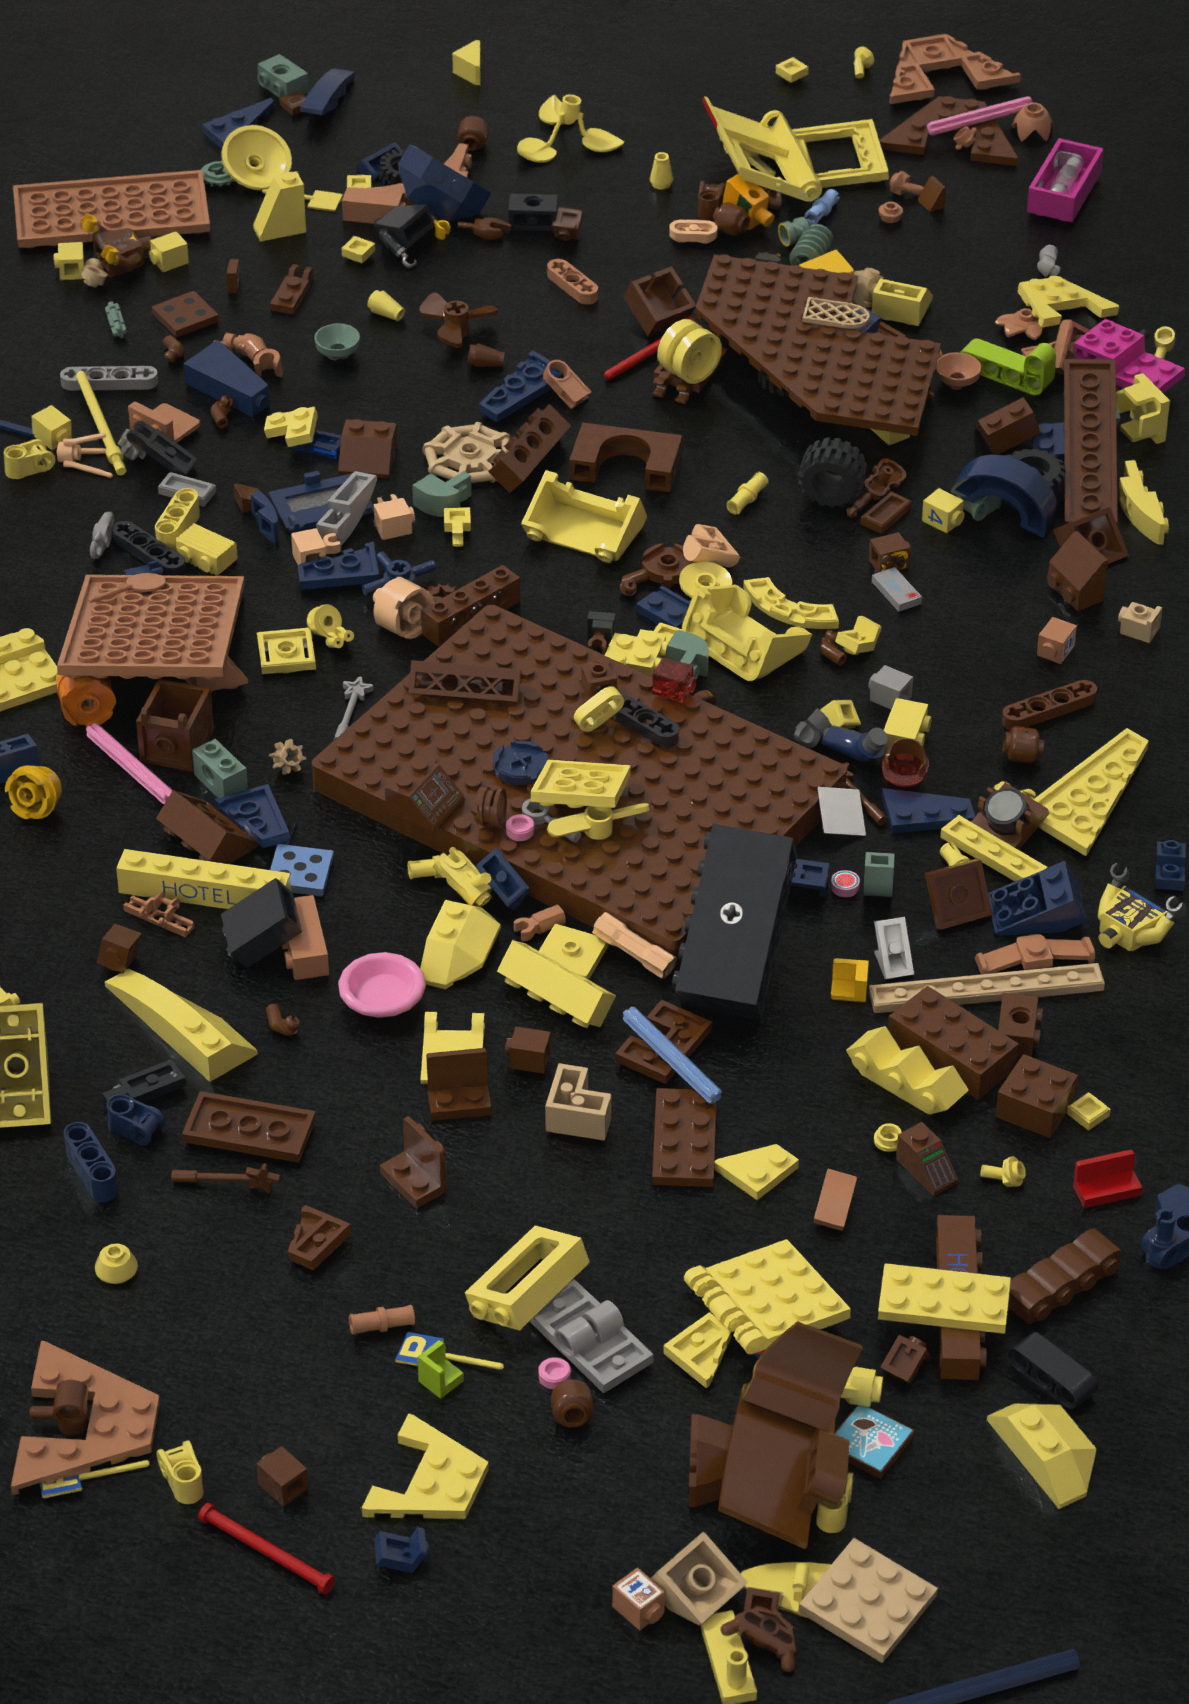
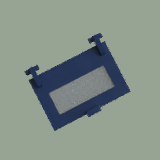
M319 471L305 473V484L268 492L269 499L286 533L316 527L318 521L329 511L328 500L352 474L321 480ZM369 500L362 516L374 514V506L371 500Z

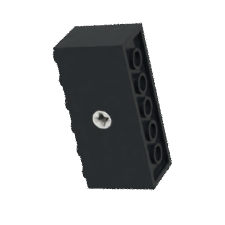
M713 824L711 833L707 832L705 835L703 848L707 852L705 860H700L698 865L697 877H700L699 887H694L692 892L691 905H694L693 914L688 915L686 919L685 932L688 933L686 943H681L678 959L682 960L680 971L674 972L672 988H676L675 996H678L683 1007L762 1021L798 855L794 840L791 837Z

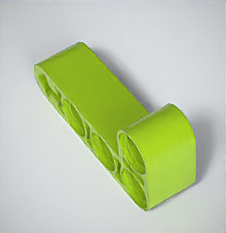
M973 339L960 352L969 354L980 362L981 376L1032 395H1039L1053 381L1055 376L1056 352L1047 343H1040L1027 357L980 339Z

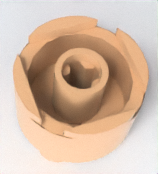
M397 577L385 584L383 588H378L373 595L375 622L377 625L401 637L415 638L422 633L421 609L434 603L433 595L426 589L402 577Z

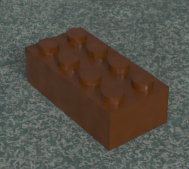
M928 985L889 1015L888 1031L901 1050L920 1046L934 1070L953 1065L969 1089L967 1093L976 1099H980L1007 1077L1017 1064L1019 1046L1017 1042Z

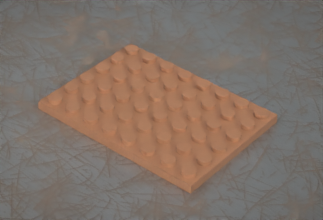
M133 575L85 576L57 664L58 675H66L68 678H78L80 676H93L95 678L121 676L125 679L136 676H148L151 679H159L164 676L176 677L178 679H188L190 677L216 679L223 677L244 590V576H163L166 584L158 590L139 592L130 589L93 603L88 601L89 598L125 586L126 580Z

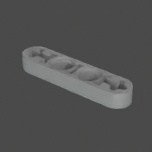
M151 366L68 367L60 373L61 386L71 391L81 390L76 378V374L79 371L85 372L92 390H147L158 385L157 370Z

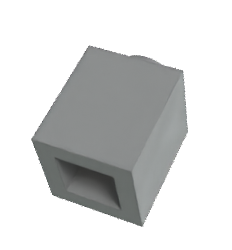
M884 665L877 674L874 673L870 678L868 684L870 688V701L892 710L896 698L910 700L912 697L913 676Z

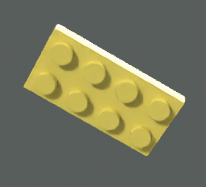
M885 1264L878 1319L1005 1334L1011 1277Z

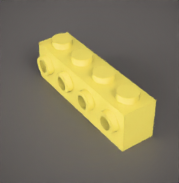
M512 940L497 972L506 976L504 980L506 983L519 989L521 986L528 989L527 995L541 1002L544 999L551 1003L549 1007L552 1010L563 1015L566 1012L573 1015L572 1021L585 1028H588L589 1025L601 1027L616 995L533 947Z

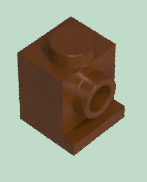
M591 661L586 666L581 667V684L588 699H591L600 692L596 691L598 686L605 685L606 687H615L617 689V676L613 674L608 662Z

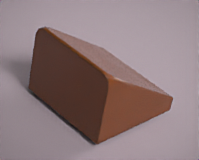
M929 177L919 195L918 202L929 212L944 208L946 187L935 177Z
M234 484V498L242 513L252 511L250 494L259 489Z
M747 1587L744 1611L753 1609L757 1605L779 1612L783 1592Z

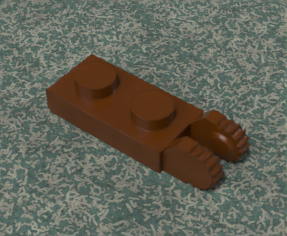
M293 264L290 267L288 276L285 277L270 303L271 311L295 314L310 288L309 285L314 274L312 267H307L304 270L302 279L298 278L299 265Z

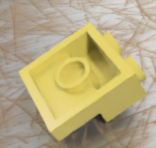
M640 629L637 637L614 633L605 656L654 678L656 674L661 673L663 657L666 658L667 644L669 642L666 641V634Z

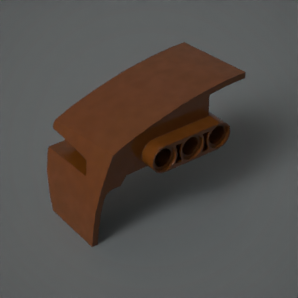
M797 1321L764 1351L754 1366L750 1384H744L741 1391L725 1462L718 1511L804 1549L807 1547L811 1514L818 1500L821 1499L838 1505L846 1488L849 1440L834 1434L835 1418L839 1410L842 1392L861 1353L862 1345Z

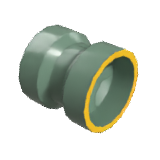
M799 217L791 223L787 221L779 224L778 232L782 243L785 246L794 245L809 226L808 221L804 217Z

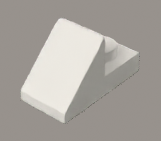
M905 917L874 922L879 950L874 952L884 978L913 975L914 971Z

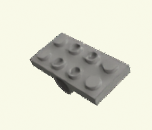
M575 1279L570 1281L530 1320L603 1393L653 1363V1353L623 1326V1318L618 1308L609 1300L600 1304Z

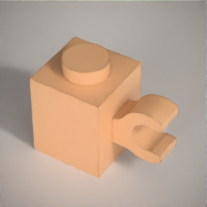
M393 494L391 495V501L384 502L379 497L378 504H374V523L382 540L412 534V523L415 522V515L412 507L408 508L404 498L397 499Z
M317 528L291 534L292 552L298 565L325 557L326 554L341 552L340 541L337 542L336 533L327 534L323 539Z

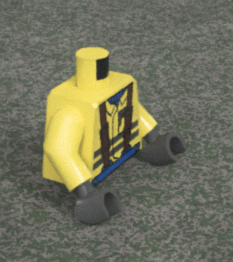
M1118 863L1113 864L1110 869L1113 880L1111 884H1107L1098 910V919L1101 921L1100 943L1106 948H1111L1117 943L1128 951H1134L1141 946L1161 942L1173 926V919L1181 918L1186 914L1185 904L1182 902L1175 908L1179 900L1176 896H1172L1166 902L1168 912L1126 886L1120 889V884L1127 882L1130 874L1126 867L1124 873L1117 876L1116 873L1119 870Z

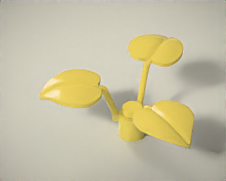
M553 95L539 110V118L548 124H556L550 140L545 144L544 141L536 138L523 139L518 143L517 152L524 158L534 162L553 160L557 152L550 146L554 142L560 125L572 124L577 119L581 135L584 136L582 143L593 151H612L621 147L624 141L601 129L590 128L585 131L583 113L579 112L581 99L575 95H565L561 102Z

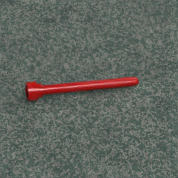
M690 316L684 318V319L692 320V321H694L695 323H697V322H696L692 317H690ZM661 338L604 373L605 379L612 380L658 352Z

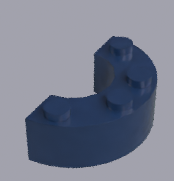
M985 455L973 459L963 468L950 491L972 503L985 495H995L1006 499L1019 511L1021 517L1020 527L1044 538L1056 514V498L1049 483L1036 468L1009 455Z

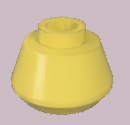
M111 1244L104 1247L95 1263L96 1275L102 1281L110 1284H121L128 1281L135 1275L138 1268L136 1258L122 1244Z

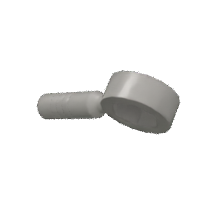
M531 798L522 805V815L532 818L534 825H540L545 822L550 823L552 820L558 819L550 816V806L540 805L539 802H531ZM540 809L542 812L531 813L530 810ZM581 833L566 835V837L573 842H578L581 838Z

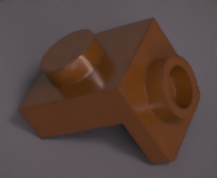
M559 207L556 222H553L552 225L554 237L565 241L570 239L578 240L583 218L582 210Z

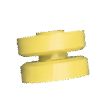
M682 319L668 328L661 338L657 358L660 365L671 373L676 374L687 383L697 384L712 374L718 365L722 345L720 339L707 329H703L692 320Z

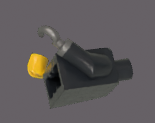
M427 204L393 208L384 217L375 220L374 229L379 232V239L398 258L402 257L403 265L407 268H413L416 266L417 261L414 260L413 264L406 262V259L409 257L406 254V249L412 246L432 227L436 228L435 236L437 238L445 239L446 234H449L450 224L446 220L437 221V217L430 213Z

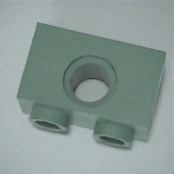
M280 54L258 64L257 78L259 84L281 98L300 91L303 95L309 93L308 73Z
M216 739L192 750L194 775L218 798L248 790L246 767Z

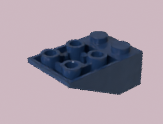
M1065 861L988 893L994 931L997 936L1060 933L1087 922L1079 883Z

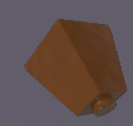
M692 1414L689 1507H698L719 1500L733 1428L732 1425L699 1414Z

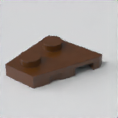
M304 1205L301 1210L302 1220L300 1224L296 1225L294 1231L295 1238L290 1243L288 1255L290 1261L315 1270L352 1234V1228L348 1222Z

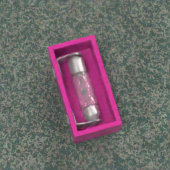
M1058 139L1029 187L1027 212L1035 213L1038 216L1056 218L1060 221L1073 222L1102 172L1104 149Z

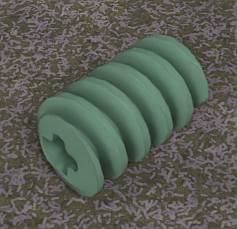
M819 224L808 226L790 253L791 265H800L826 254L833 242L831 231Z

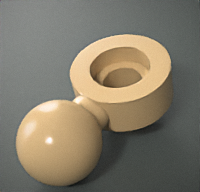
M91 258L84 264L81 276L86 284L98 287V285H104L107 273L103 271V264L100 260Z

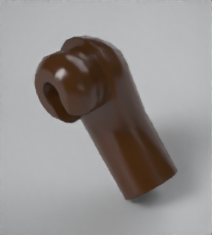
M227 395L222 396L211 407V415L219 428H225L229 424L226 415L232 410L231 406L234 404L233 399Z
M827 631L825 637H822L820 651L823 656L842 666L847 659V655L837 649L838 644L835 642L837 633Z

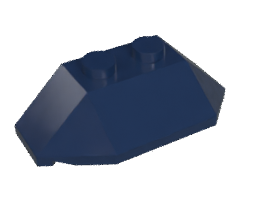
M409 144L398 163L406 197L418 205L427 204L431 213L448 222L480 214L491 195L490 191Z

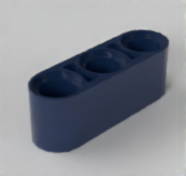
M74 1122L67 1125L64 1129V1141L68 1160L94 1200L98 1202L111 1201L118 1193L116 1170L113 1163L87 1124Z

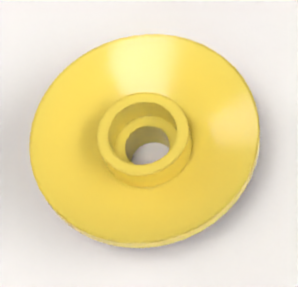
M694 562L681 571L679 584L683 592L692 598L696 588L732 585V578L725 568L716 563Z

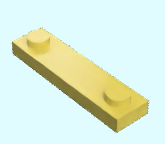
M960 815L941 829L942 839L949 843H955L959 849L976 859H980L986 865L1015 882L1048 868Z

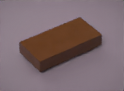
M890 492L861 517V525L883 534L912 508V501Z

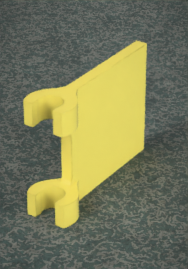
M425 1012L421 1084H427L426 1055L428 1053L483 1048L485 1031L484 1013H472L471 1031L437 1030V1012Z

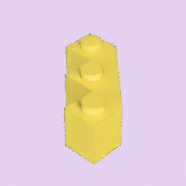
M886 1026L867 1031L846 1050L852 1059L853 1065L859 1070L861 1075L929 1115L948 1110L969 1090L953 1065L934 1070L920 1046L900 1050Z

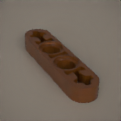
M1080 680L1010 704L1003 709L1002 724L1009 730L1014 726L1027 728L1090 706L1096 701L1097 686L1089 680ZM1064 699L1068 702L1058 703L1055 700ZM1034 707H1040V708H1043L1044 710H1043V711H1035V710H1032V708H1034Z

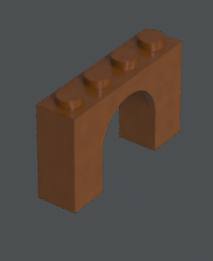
M582 423L570 457V480L595 483L600 466L605 460L618 455H631L647 462L645 468L646 490L670 493L682 457V435Z

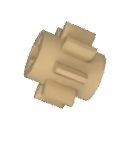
M292 739L286 740L285 746L281 742L274 744L277 750L275 753L269 754L275 763L273 769L281 768L283 775L289 774L291 769L295 772L301 770L299 763L306 760V757L302 756V745H293ZM287 752L290 755V757H288V761L286 760V757L288 755Z

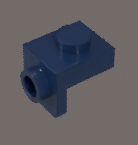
M417 1527L410 1538L379 1531L374 1538L377 1566L413 1573L420 1562L426 1559L429 1545L425 1541L424 1528Z

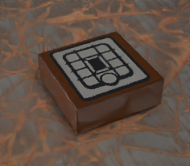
M230 259L227 269L229 293H238L240 284L239 259Z

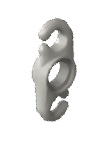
M105 512L94 526L90 545L92 559H99L110 545L112 526L114 525V515L112 512Z

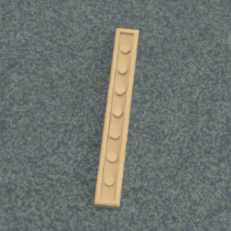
M1094 963L870 985L869 995L874 1013L896 1011L927 985L957 1005L1002 1001L1003 993L1045 997L1104 991L1105 983L1099 964Z

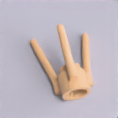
M105 433L75 439H63V442L58 443L57 459L58 462H64V467H73L108 478L113 477L112 473L76 463V460L81 459V454H106L107 449L81 448L80 445H76L106 438Z

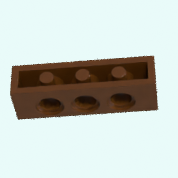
M550 404L542 411L538 408L528 418L531 423L525 422L516 432L519 437L513 436L504 445L507 450L505 452L501 450L491 460L494 465L488 472L509 493L525 480L571 426Z
M502 565L421 609L422 635L440 647L485 606L496 605L507 610L520 603V577Z

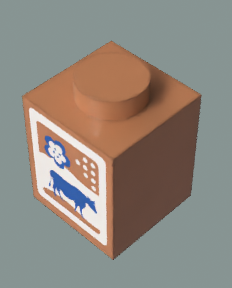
M1052 617L1038 636L1037 656L1061 664L1075 646L1077 625Z
M636 1568L613 1585V1607L640 1631L649 1623L657 1622L663 1615L665 1592L640 1569Z

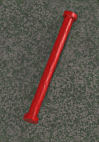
M206 1503L201 1508L198 1519L203 1523L210 1522L318 1586L319 1592L327 1594L333 1588L335 1577L327 1573L324 1575L217 1512L214 1505Z

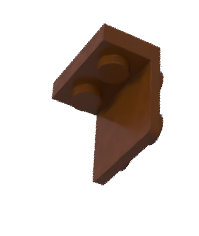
M486 1048L435 1052L426 1055L428 1100L432 1121L491 1115Z
M407 1116L403 1119L404 1152L381 1164L380 1174L417 1209L446 1192V1151L439 1141H434L427 1134L425 1128L420 1123L417 1124Z

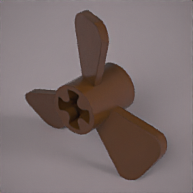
M438 293L430 294L420 306V315L422 317L444 320V325L437 332L438 339L456 348L462 347V338L469 334V319L498 314V309L492 305L468 311L466 303L462 301L447 303Z

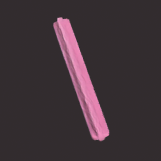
M1023 97L933 121L927 125L929 134L933 136L1018 113L1027 104L1033 102L1031 97Z
M93 723L86 728L87 736L162 804L166 803L173 791L99 724Z

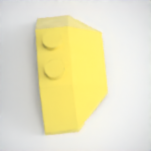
M445 900L425 944L420 968L424 973L425 984L447 989L453 985V982L463 979L482 968L501 929L500 923L482 907Z
M1012 1404L987 1416V1421L1058 1509L1086 1497L1096 1448L1061 1405Z

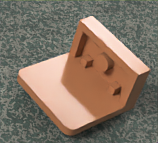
M133 402L128 406L131 430H134V424L141 420L154 429H158L176 443L200 426L198 419L166 403L159 405L154 410L137 402Z

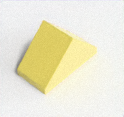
M476 40L452 53L453 73L475 85H480V40Z

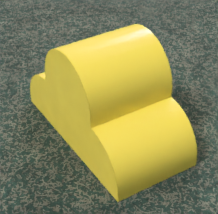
M43 1003L0 1006V1128L51 1124L49 1067Z

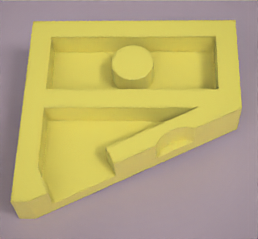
M777 1144L714 1161L715 1171L756 1200L799 1167V1159Z
M709 1312L664 1345V1354L707 1388L710 1386L731 1340V1331L729 1332L726 1326Z

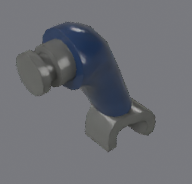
M818 708L805 722L798 724L794 733L795 740L804 747L813 748L822 740L821 745L863 763L879 760L885 753V744L888 741L887 733L881 728H873L870 732L860 733L839 726H832L828 717Z

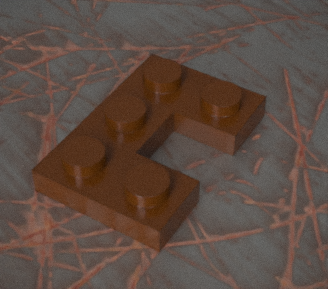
M661 1000L646 1017L660 1032L666 1034V1037L687 1058L690 1057L712 1031L711 1021L664 1000ZM630 1036L615 1053V1062L664 1084H667L676 1073L650 1045L634 1036Z

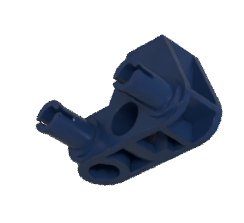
M1179 1183L1157 1195L1155 1209L1156 1226L1144 1235L1140 1244L1141 1248L1146 1252L1147 1262L1158 1269L1170 1268L1189 1257V1188Z

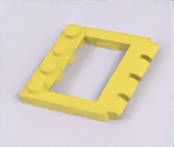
M872 119L792 129L812 169L813 166L806 142L852 136L861 168L815 174L822 188L864 182H879L889 179V171Z

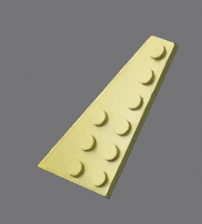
M1126 728L1033 799L1048 808L1050 812L1038 828L1087 856L1146 753L1148 740Z

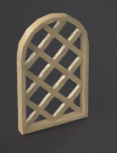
M808 297L802 322L856 329L867 325L869 322V312L862 306L852 303ZM828 306L830 309L825 310L822 307ZM845 308L847 311L842 313L840 309ZM818 309L821 312L814 313L812 310ZM835 311L837 315L832 316L830 312ZM825 314L828 318L822 319L819 316ZM852 314L855 317L849 318L846 315ZM842 317L845 320L840 322L837 318Z

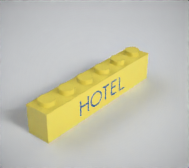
M124 849L116 868L119 893L150 898L155 897L160 892H164L165 898L170 900L178 898L183 903L223 909L231 908L275 878L291 891L290 873Z

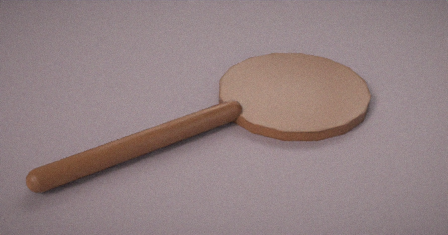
M153 573L136 574L126 580L125 586L91 597L88 601L93 603L130 589L139 592L155 591L164 587L166 584L165 578Z

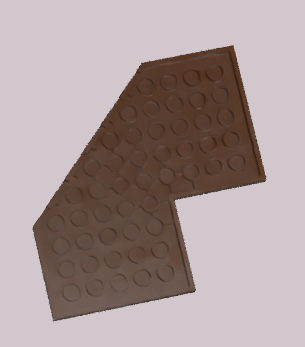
M714 255L695 308V316L699 320L705 319L709 323V328L720 338L725 337L728 339L729 346L740 355L745 354L749 358V363L759 372H766L769 375V380L780 390L785 389L788 391L790 399L801 408L806 407L811 411L810 416L816 421L914 436L918 435L940 354L941 343L802 322L808 297L852 303L858 285V275H851L847 272H831L825 269L803 268L799 265L789 266L776 262L755 261L751 258L741 259L728 255ZM828 306L822 307L825 310L830 309ZM845 308L840 309L842 313L847 311ZM818 309L812 310L814 313L821 312ZM835 311L830 312L832 316L837 315ZM825 314L819 316L822 319L828 318ZM842 317L837 318L840 322L845 320Z

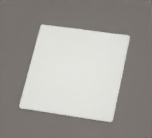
M818 787L824 833L865 836L866 832L859 790Z

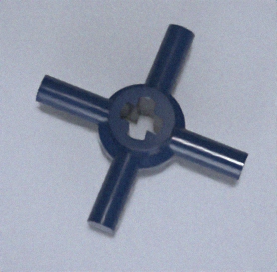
M379 552L376 555V559L386 570L383 578L362 585V591L364 595H369L378 588H383L385 584L397 577H402L414 583L415 577L436 570V564L431 560L411 568L408 562L404 560L391 561L384 552Z

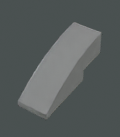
M354 471L328 500L329 511L316 524L322 539L327 534L336 533L337 542L340 541L341 545H343L357 526L369 503L377 482L376 475Z

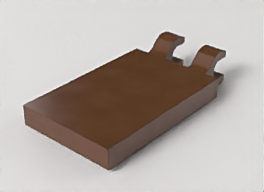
M722 347L721 357L712 374L697 384L687 383L676 374L659 365L653 372V385H657L653 396L663 398L668 385L676 387V391H679L675 402L686 404L691 392L699 393L728 358V348Z

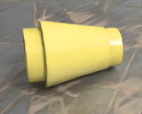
M663 152L655 155L650 176L652 186L656 189H667L673 182L669 155Z
M374 291L367 303L372 313L396 321L401 320L405 313V308L401 307L385 291Z

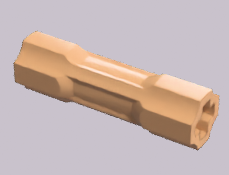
M604 912L595 922L593 934L636 958L646 969L660 978L665 979L674 969L677 960L675 956L661 947L647 942L629 930L626 924L611 914Z

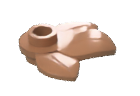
M1022 309L1015 314L1002 315L995 322L996 325L1005 326L1004 330L1007 337L1024 332L1029 338L1036 340L1041 336L1043 327L1038 323V317H1034L1030 309Z

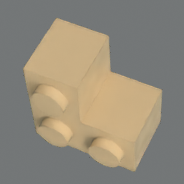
M558 1064L545 1106L546 1131L605 1140L611 1121V1094L588 1090V1068Z

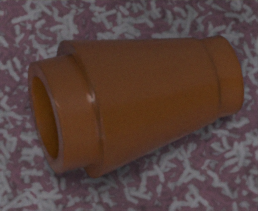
M479 343L477 345L470 344L467 364L473 365V368L503 366L504 352Z

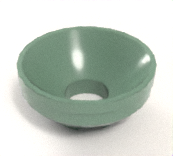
M326 325L315 334L317 350L331 360L346 359L359 347V332L350 325Z

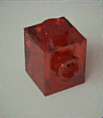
M663 657L653 672L652 694L683 703L687 695L693 693L696 686V677H693L694 665Z

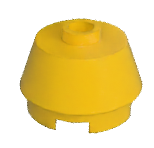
M22 766L17 768L8 778L5 785V793L9 792V798L13 804L10 808L15 814L24 819H41L47 817L53 811L61 796L62 787L58 776L51 769L44 766Z

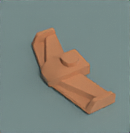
M1040 934L1018 937L1016 943L983 955L978 953L975 956V961L982 975L992 974L1021 963L1024 970L1052 967L1053 959L1088 960L1089 963H1093L1095 950L1089 937H1083L1082 940H1048Z

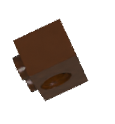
M1003 993L998 1031L1019 1044L1017 1057H1022L1023 1054L1032 1057L1033 1047H1039L1040 1029H1035V1026H1041L1043 1009L1037 1008L1038 996Z

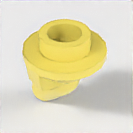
M859 47L854 52L855 61L853 64L855 67V77L863 78L864 68H869L873 65L874 57L870 50L865 47Z
M1014 1156L1003 1161V1168L982 1165L980 1171L981 1177L1003 1180V1184L1007 1187L1021 1186L1026 1175L1023 1163Z

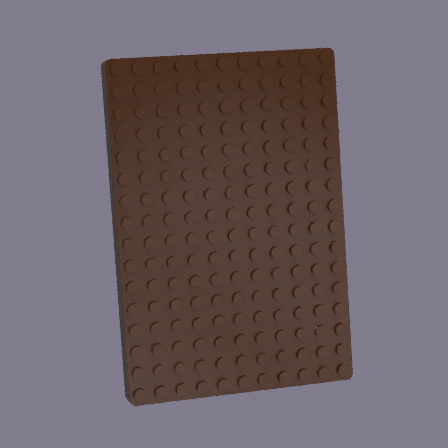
M496 605L485 606L424 661L521 669L523 680L522 684H520L518 703L409 694V674L312 760L313 789L316 792L426 846L445 853L447 856L450 854V848L455 847L458 851L464 853L474 866L495 848H498L530 888L527 893L528 896L551 907L559 905L565 914L594 927L597 919L604 912H607L626 924L629 930L647 942L657 945L677 958L676 965L682 962V960L678 959L681 943H686L688 933L685 932V923L687 916L693 914L694 905H691L692 892L694 887H699L700 877H697L698 865L700 860H705L707 850L703 848L704 839L707 832L711 833L712 825L717 824L791 837L796 847L822 820L818 787L846 789L847 777L846 766ZM591 661L608 662L613 674L617 676V690L622 696L636 699L677 723L679 726V742L672 747L659 746L616 721L613 716L593 731L585 732L581 730L574 720V714L580 706L589 700L581 684V667L586 666ZM417 675L415 688L426 689L435 681L430 676ZM445 678L440 682L446 691H454L462 684L455 678ZM473 680L467 686L473 693H481L489 685L486 681ZM500 682L495 686V689L500 695L512 696L514 683ZM438 685L433 688V690H442ZM598 686L596 687V691H601L604 688H606V686ZM464 687V688H463L461 691H459V692H469V691ZM490 690V691L487 693V694H495V695H496V693H495L493 690ZM644 719L640 720L639 722L648 724L652 723L653 721ZM529 741L541 746L543 752L547 753L549 760L631 765V776L616 807L611 809L615 810L647 803L649 804V811L614 819L612 834L605 839H592L584 831L580 832L581 838L578 842H573L566 836L552 837L547 831L549 823L545 822L540 825H534V835L530 839L525 841L512 840L506 834V821L514 815L522 814V805L531 798V790L535 783L512 785L503 782L496 776L493 770L494 753L503 745L504 748L511 746V742ZM415 755L439 764L464 795V800L434 832L386 813L385 786ZM481 786L490 787L491 790H496L497 788H504L506 790L507 811L504 824L500 828L492 827L491 824L486 826H478L476 824L475 812H477V805H475ZM555 804L550 806V816L559 819L584 813L588 806L571 808L567 804ZM540 809L530 810L531 813L542 812Z

